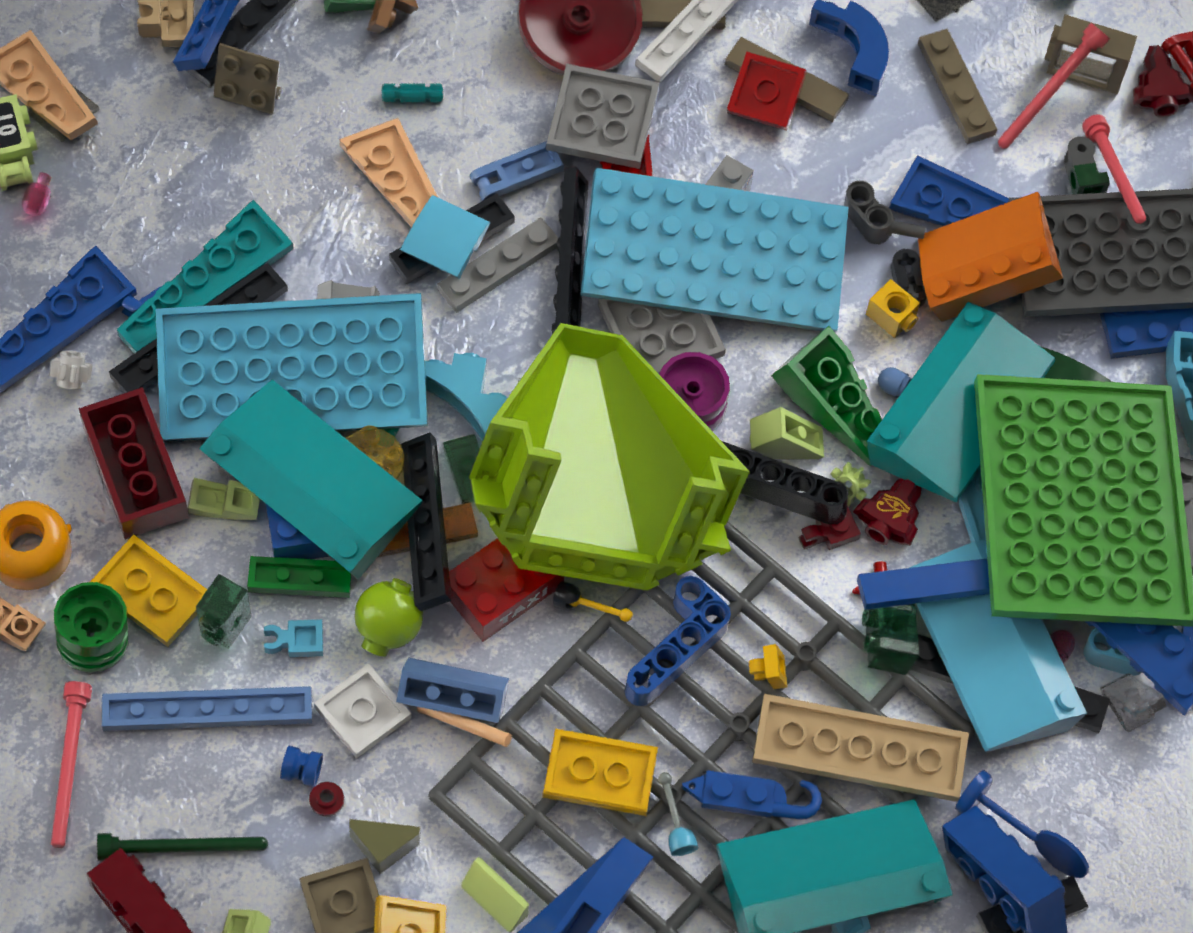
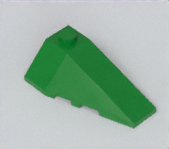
M828 326L792 355L771 376L794 403L871 466L867 440L880 424L882 418L878 410L873 408L865 392L868 388L864 379L860 380L852 363L855 360L851 351L832 328Z

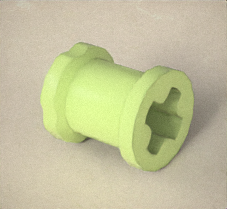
M27 156L22 157L21 161L4 165L0 163V186L2 191H6L9 186L26 182L29 185L34 184Z

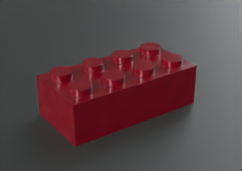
M143 387L78 408L83 429L124 539L131 538L133 534L138 536L188 519L186 499Z

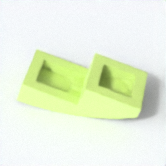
M194 478L187 509L189 514L205 517L256 520L260 498L238 481L229 480L228 484L225 485Z

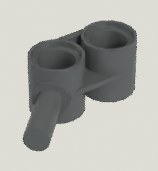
M857 180L848 185L844 206L849 207L848 217L869 243H884L890 236L892 237V233L924 239L926 227L895 221L892 211L887 206L879 204L875 199L874 189L868 182ZM860 198L866 202L858 203L853 199ZM873 222H880V223H882L884 226L877 227V226H874V225L871 224V223H873Z

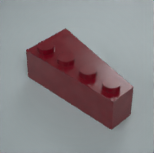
M120 848L86 873L90 886L127 933H193L187 927V922L176 908L172 909L165 901L166 896L155 881L150 883L144 876L143 872H145V869L134 854L128 857Z

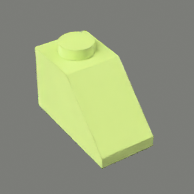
M782 407L750 419L752 450L772 459H821L824 457L823 428Z

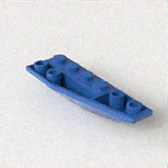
M623 837L517 933H603L654 857Z

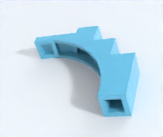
M454 353L452 365L437 359L425 361L426 391L436 395L458 411L483 442L491 420L508 398L501 393L483 394L487 358L480 357L474 353Z

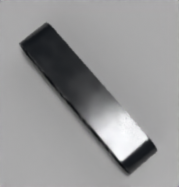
M723 442L750 471L740 492L741 494L826 524H838L846 518L848 491L840 482Z

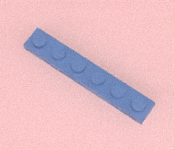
M311 686L102 694L103 731L312 724Z

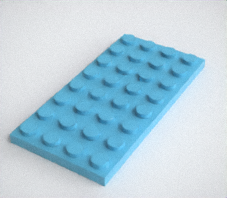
M596 168L593 176L580 296L815 331H823L826 327L830 326L836 332L838 330L849 207Z
M421 293L156 309L160 434L163 442L208 439L223 420L271 380H274L337 432L428 426Z

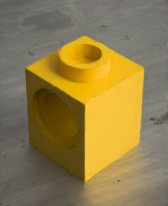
M890 279L869 299L866 315L892 337L896 338L903 330L908 332L919 319L917 312L920 302ZM896 308L900 310L901 313H894L889 309Z

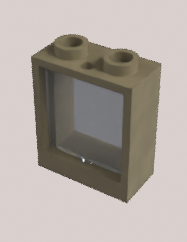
M1065 14L1061 26H1054L1044 60L1050 61L1047 74L1054 75L1083 42L1081 40L1085 35L1083 31L1092 22ZM1092 23L1108 36L1110 40L1103 48L1098 47L1096 51L1092 50L1067 80L1118 95L1137 36Z

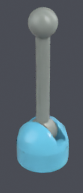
M661 773L658 777V782L664 787L675 827L668 839L671 855L683 856L690 854L698 849L696 837L693 831L688 828H682L670 786L672 777L669 773Z

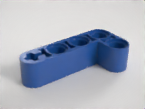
M685 576L676 585L673 605L677 613L685 621L629 671L625 686V696L633 705L645 706L651 703L727 632L731 615L729 606L698 577ZM690 592L695 594L697 599L692 601L686 600L682 594ZM714 615L719 617L722 622L713 624L706 617ZM692 637L698 644L689 646L684 644L681 639ZM668 659L674 666L663 668L657 661ZM648 680V685L646 688L645 686H643V684Z

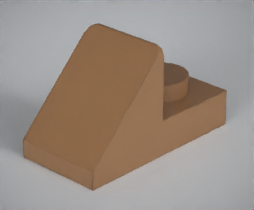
M376 0L367 30L379 34L387 27L390 28L397 13L393 8L407 14H412L418 9L416 0Z

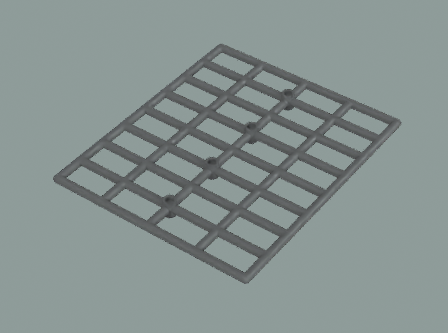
M729 522L724 525L727 538L759 564L763 570L739 593L704 562H702V565L692 569L693 572L730 602L728 605L731 612L729 624L742 612L794 656V659L786 666L787 685L800 671L810 669L860 712L884 717L887 716L880 710L902 686H905L956 730L968 732V741L975 735V729L972 724ZM773 578L777 579L828 622L810 642L799 643L751 603ZM658 586L648 591L629 588L611 606L620 610L629 608L643 593H646L680 623L685 621L675 610L673 605L674 599ZM605 612L493 727L510 733L513 739L548 768L551 752L516 723L541 697L584 734L618 740L641 717L694 763L674 785H670L679 817L716 848V844L729 840L681 800V797L686 793L681 788L682 783L702 776L706 773V770L726 773L715 761L734 741L743 740L750 747L755 748L757 733L749 728V725L760 715L764 694L789 697L782 692L784 688L774 690L767 679L755 681L754 675H750L749 663L720 639L710 649L758 688L761 693L742 713L733 714L685 672L674 681L727 726L725 732L703 753L650 707L660 695L645 706L633 705L625 696V685L586 653L610 627L644 656L655 648L629 624L623 622L619 616ZM717 617L712 623L718 624L721 623L722 620L719 617ZM838 631L893 676L870 702L816 657V654ZM694 640L690 646H694L698 642ZM668 659L657 661L663 668L674 666ZM575 662L581 665L629 707L606 733L601 731L552 688ZM481 738L429 791L428 797L431 802L546 904H550L558 894L510 853L535 826L542 830L586 870L599 859L592 857L546 816L559 800L542 798L534 806L481 759L496 744ZM775 767L794 783L786 791L787 804L793 805L803 793H806L812 799L809 790L800 786V781L805 780L817 786L822 797L821 807L832 817L850 814L814 783L819 775ZM470 769L475 771L525 816L500 843L446 796ZM653 776L651 792L659 798V801L636 826L618 811L592 807L618 829L626 839L654 857L652 860L691 893L667 921L632 891L629 893L623 903L656 931L655 933H679L677 930L701 904L706 906L735 933H738L733 911L712 894L724 880L721 864L719 863L705 880L700 883L646 836L666 813L671 814L664 787L659 784L655 776ZM873 786L893 804L912 799L916 800L919 797V794L902 793L898 790ZM756 816L760 820L744 838L767 833L770 829L776 831L789 828V826L780 819L781 817L771 816V818Z

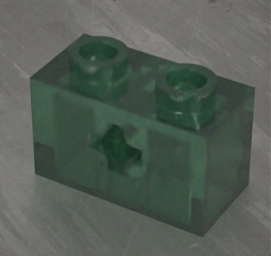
M220 574L217 575L196 605L201 636L214 646L221 644L229 649L252 617L248 590Z
M915 604L864 610L862 625L866 627V636L863 643V651L867 653L868 667L907 675L919 656Z

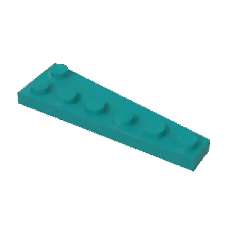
M252 200L225 225L226 229L215 240L212 238L203 246L204 250L193 261L189 260L182 266V271L172 281H167L156 291L152 298L148 299L117 328L118 336L134 354L157 338L156 309L205 306L267 262L269 265H272L294 249L293 242L255 200Z

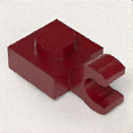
M847 506L846 518L842 522L831 525L816 520L817 525H809L801 529L803 535L799 536L798 539L803 549H808L825 542L828 549L831 550L859 540L861 532Z

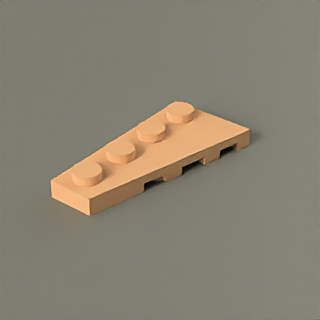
M31 30L0 48V85L12 95L16 94L22 103L68 139L73 140L98 124L96 117Z
M399 118L339 139L340 147L412 228L432 195L438 196Z

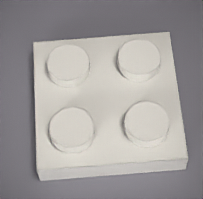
M369 663L314 703L316 711L356 759L412 718L411 712L403 703L396 702L397 696Z

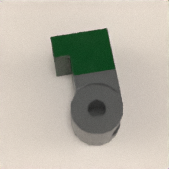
M1078 136L1073 138L1068 144V150L1064 157V166L1072 194L1107 193L1110 180L1107 172H1098L1093 157L1095 153L1094 143L1086 137Z

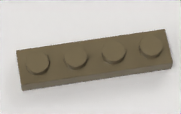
M948 28L919 37L918 46L966 144L995 136L997 127Z

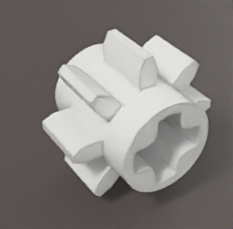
M61 351L60 358L55 357L54 360H51L49 376L57 377L56 385L61 388L80 389L82 382L87 383L88 380H91L92 364L85 363V354Z

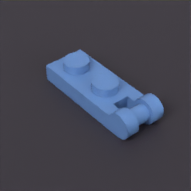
M547 141L479 167L472 171L469 177L473 185L479 187V196L484 201L496 193L502 196L560 173L564 170V164L557 152L546 150ZM497 177L499 181L491 184L489 180Z

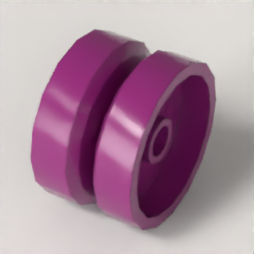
M684 352L672 357L662 366L659 375L713 431L723 420L729 398V376L724 366L712 356L700 352Z

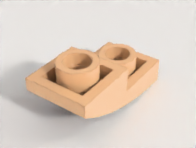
M0 597V640L26 652L46 623L18 604L14 607Z

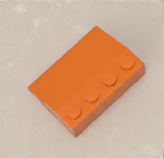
M1038 192L925 233L924 239L918 238L922 281L929 308L941 322L957 317L967 302L985 307L1063 279L1041 197Z

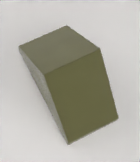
M350 819V838L379 874L420 845V827Z

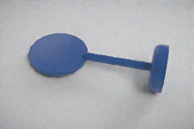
M982 770L974 777L960 796L955 806L957 811L964 813L975 805L978 806L982 803L1034 841L1038 851L1054 868L1065 875H1073L1074 878H1083L1087 875L1089 864L1085 856L1074 844L1058 833L1049 830H1041L1037 834L986 796L993 780L987 771Z

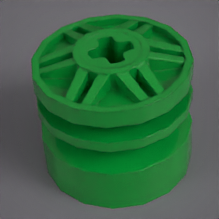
M86 582L69 588L59 597L54 608V626L57 649L62 659L72 668L83 672H101L118 663L123 658L128 647L127 608L121 595L110 586L98 582Z

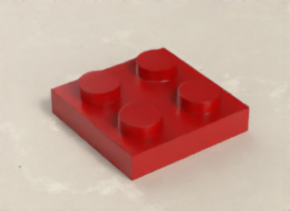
M746 51L727 107V113L787 131L807 70Z

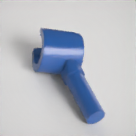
M160 287L140 300L130 295L127 296L122 302V307H124L122 313L130 317L148 299L152 298Z

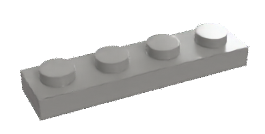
M539 218L467 264L460 279L450 275L439 282L437 290L457 313L557 248L558 236L542 218Z

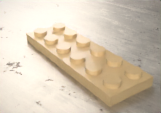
M764 694L752 763L958 802L961 794L969 733Z

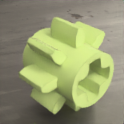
M850 462L843 466V472L839 468H835L830 473L836 479L835 481L840 482L847 488V506L854 502L855 497L862 501L867 495L862 488H866L871 483V480L865 479L862 473L864 468H852ZM847 480L853 484L850 488L845 485Z

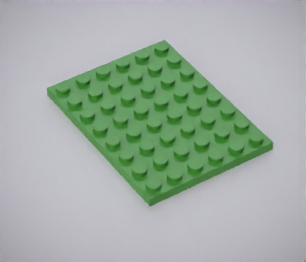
M977 374L974 385L991 616L1193 627V576L1172 386Z

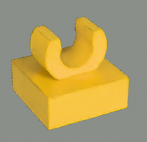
M777 644L763 646L764 658L749 660L750 675H754L755 681L767 679L774 690L787 688L784 654Z

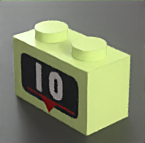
M16 94L0 98V163L4 165L21 161L22 157L27 156L29 165L35 164L32 151H36L38 148L33 131L28 133L26 131L25 125L31 124L26 105L19 106Z

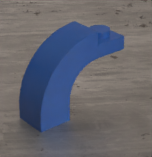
M815 0L811 10L809 25L844 39L855 52L856 59L850 70L847 86L876 97L883 83L889 58V45L883 27L867 9L851 0L846 9L838 7L833 2Z

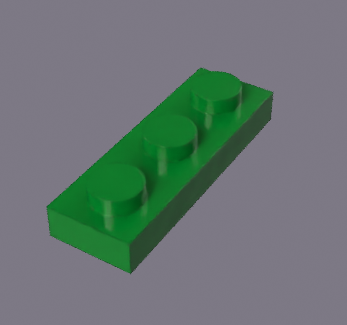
M250 556L247 589L250 593L350 598L352 574L337 561Z

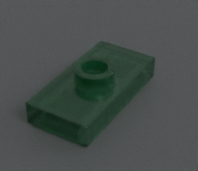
M475 434L443 442V449L462 505L475 502L469 476L480 448Z

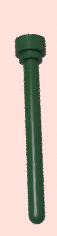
M97 833L98 862L104 861L120 848L126 854L263 851L268 847V840L265 837L119 840V836H112V833Z

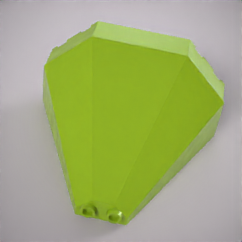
M560 323L491 420L469 479L471 480L475 506L479 512L484 514L490 528L501 544L506 546L518 568L648 591L660 585L659 580L675 572L679 576L702 565L703 559L717 552L723 555L731 551L724 525L729 520L750 471L623 335Z

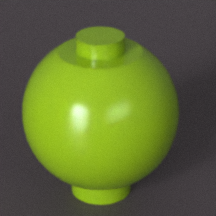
M393 578L392 582L383 581L370 586L359 597L354 617L358 632L365 637L361 647L377 656L386 657L389 649L401 648L407 645L418 634L423 622V611L421 612L415 606L414 592L411 591L412 586L409 583Z

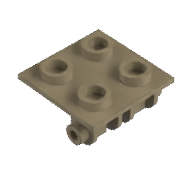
M220 43L214 97L273 115L275 99H279L282 92V87L277 86L280 61Z

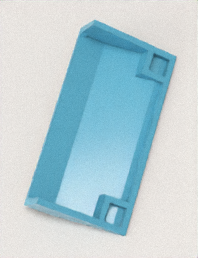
M986 539L971 542L909 568L986 559ZM990 594L916 603L985 752L1068 732L1087 714L1042 619L991 616Z

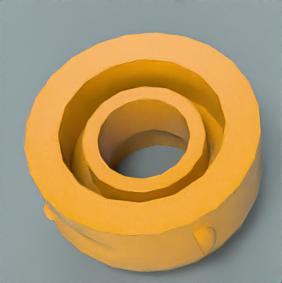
M17 501L7 504L0 509V581L9 587L20 590L40 589L56 581L65 572L71 559L72 546L69 535L72 531L71 524H66L57 511L38 501ZM23 534H36L43 539L40 545L26 552L12 549L14 541Z

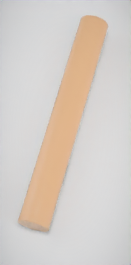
M417 707V711L504 747H507L511 742L512 735L470 717Z

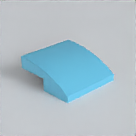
M432 195L417 217L400 250L460 279L473 251H477L490 222Z

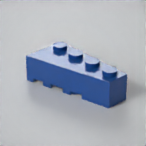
M975 805L942 825L946 851L972 882L979 879V884L985 897L993 906L997 903L1001 905L1008 917L1006 922L1014 932L1021 929L1024 933H1068L1063 898L1065 889L1062 882L1055 875L1050 876L1042 868L1039 860L1034 855H1028L1020 847L1013 835H1007L1002 831L991 815H985Z

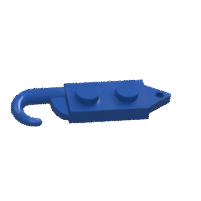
M706 770L705 775L684 782L681 787L702 803L701 808L768 818L775 816L796 820L808 819L819 811L822 803L821 793L817 786L805 780L800 781V786L808 789L812 795V800L807 806L787 804V796L783 786L776 782V780ZM692 785V786H694L695 788H694V789H690L689 786Z

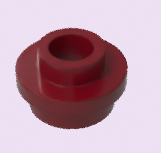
M321 782L310 792V806L318 815L333 816L344 805V793L333 782ZM325 793H329L333 796V799L330 802H323L320 797Z

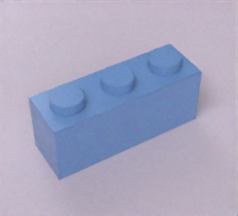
M408 657L402 668L396 702L498 723L504 710L509 678Z

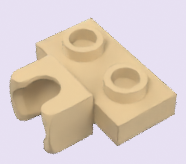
M138 0L141 16L137 20L139 35L141 37H161L162 47H181L194 22V0Z

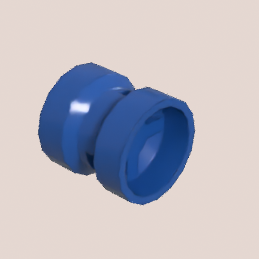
M289 745L283 758L280 779L290 782L297 779L301 780L304 785L315 787L321 772L323 753L312 751L308 754L302 752L298 747Z

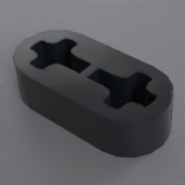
M901 249L894 254L892 259L891 273L893 281L906 292H908L909 285L912 284L914 292L919 293L915 299L920 302L919 308H921L925 304L927 296L922 281L920 256L914 250ZM901 261H906L908 265H911L910 274H907L905 266L901 265Z

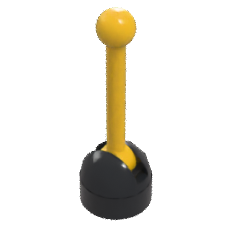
M561 581L558 584L554 593V606L563 610H573L581 604L619 616L623 622H628L633 617L632 611L628 608L620 610L582 598L579 588L565 581Z

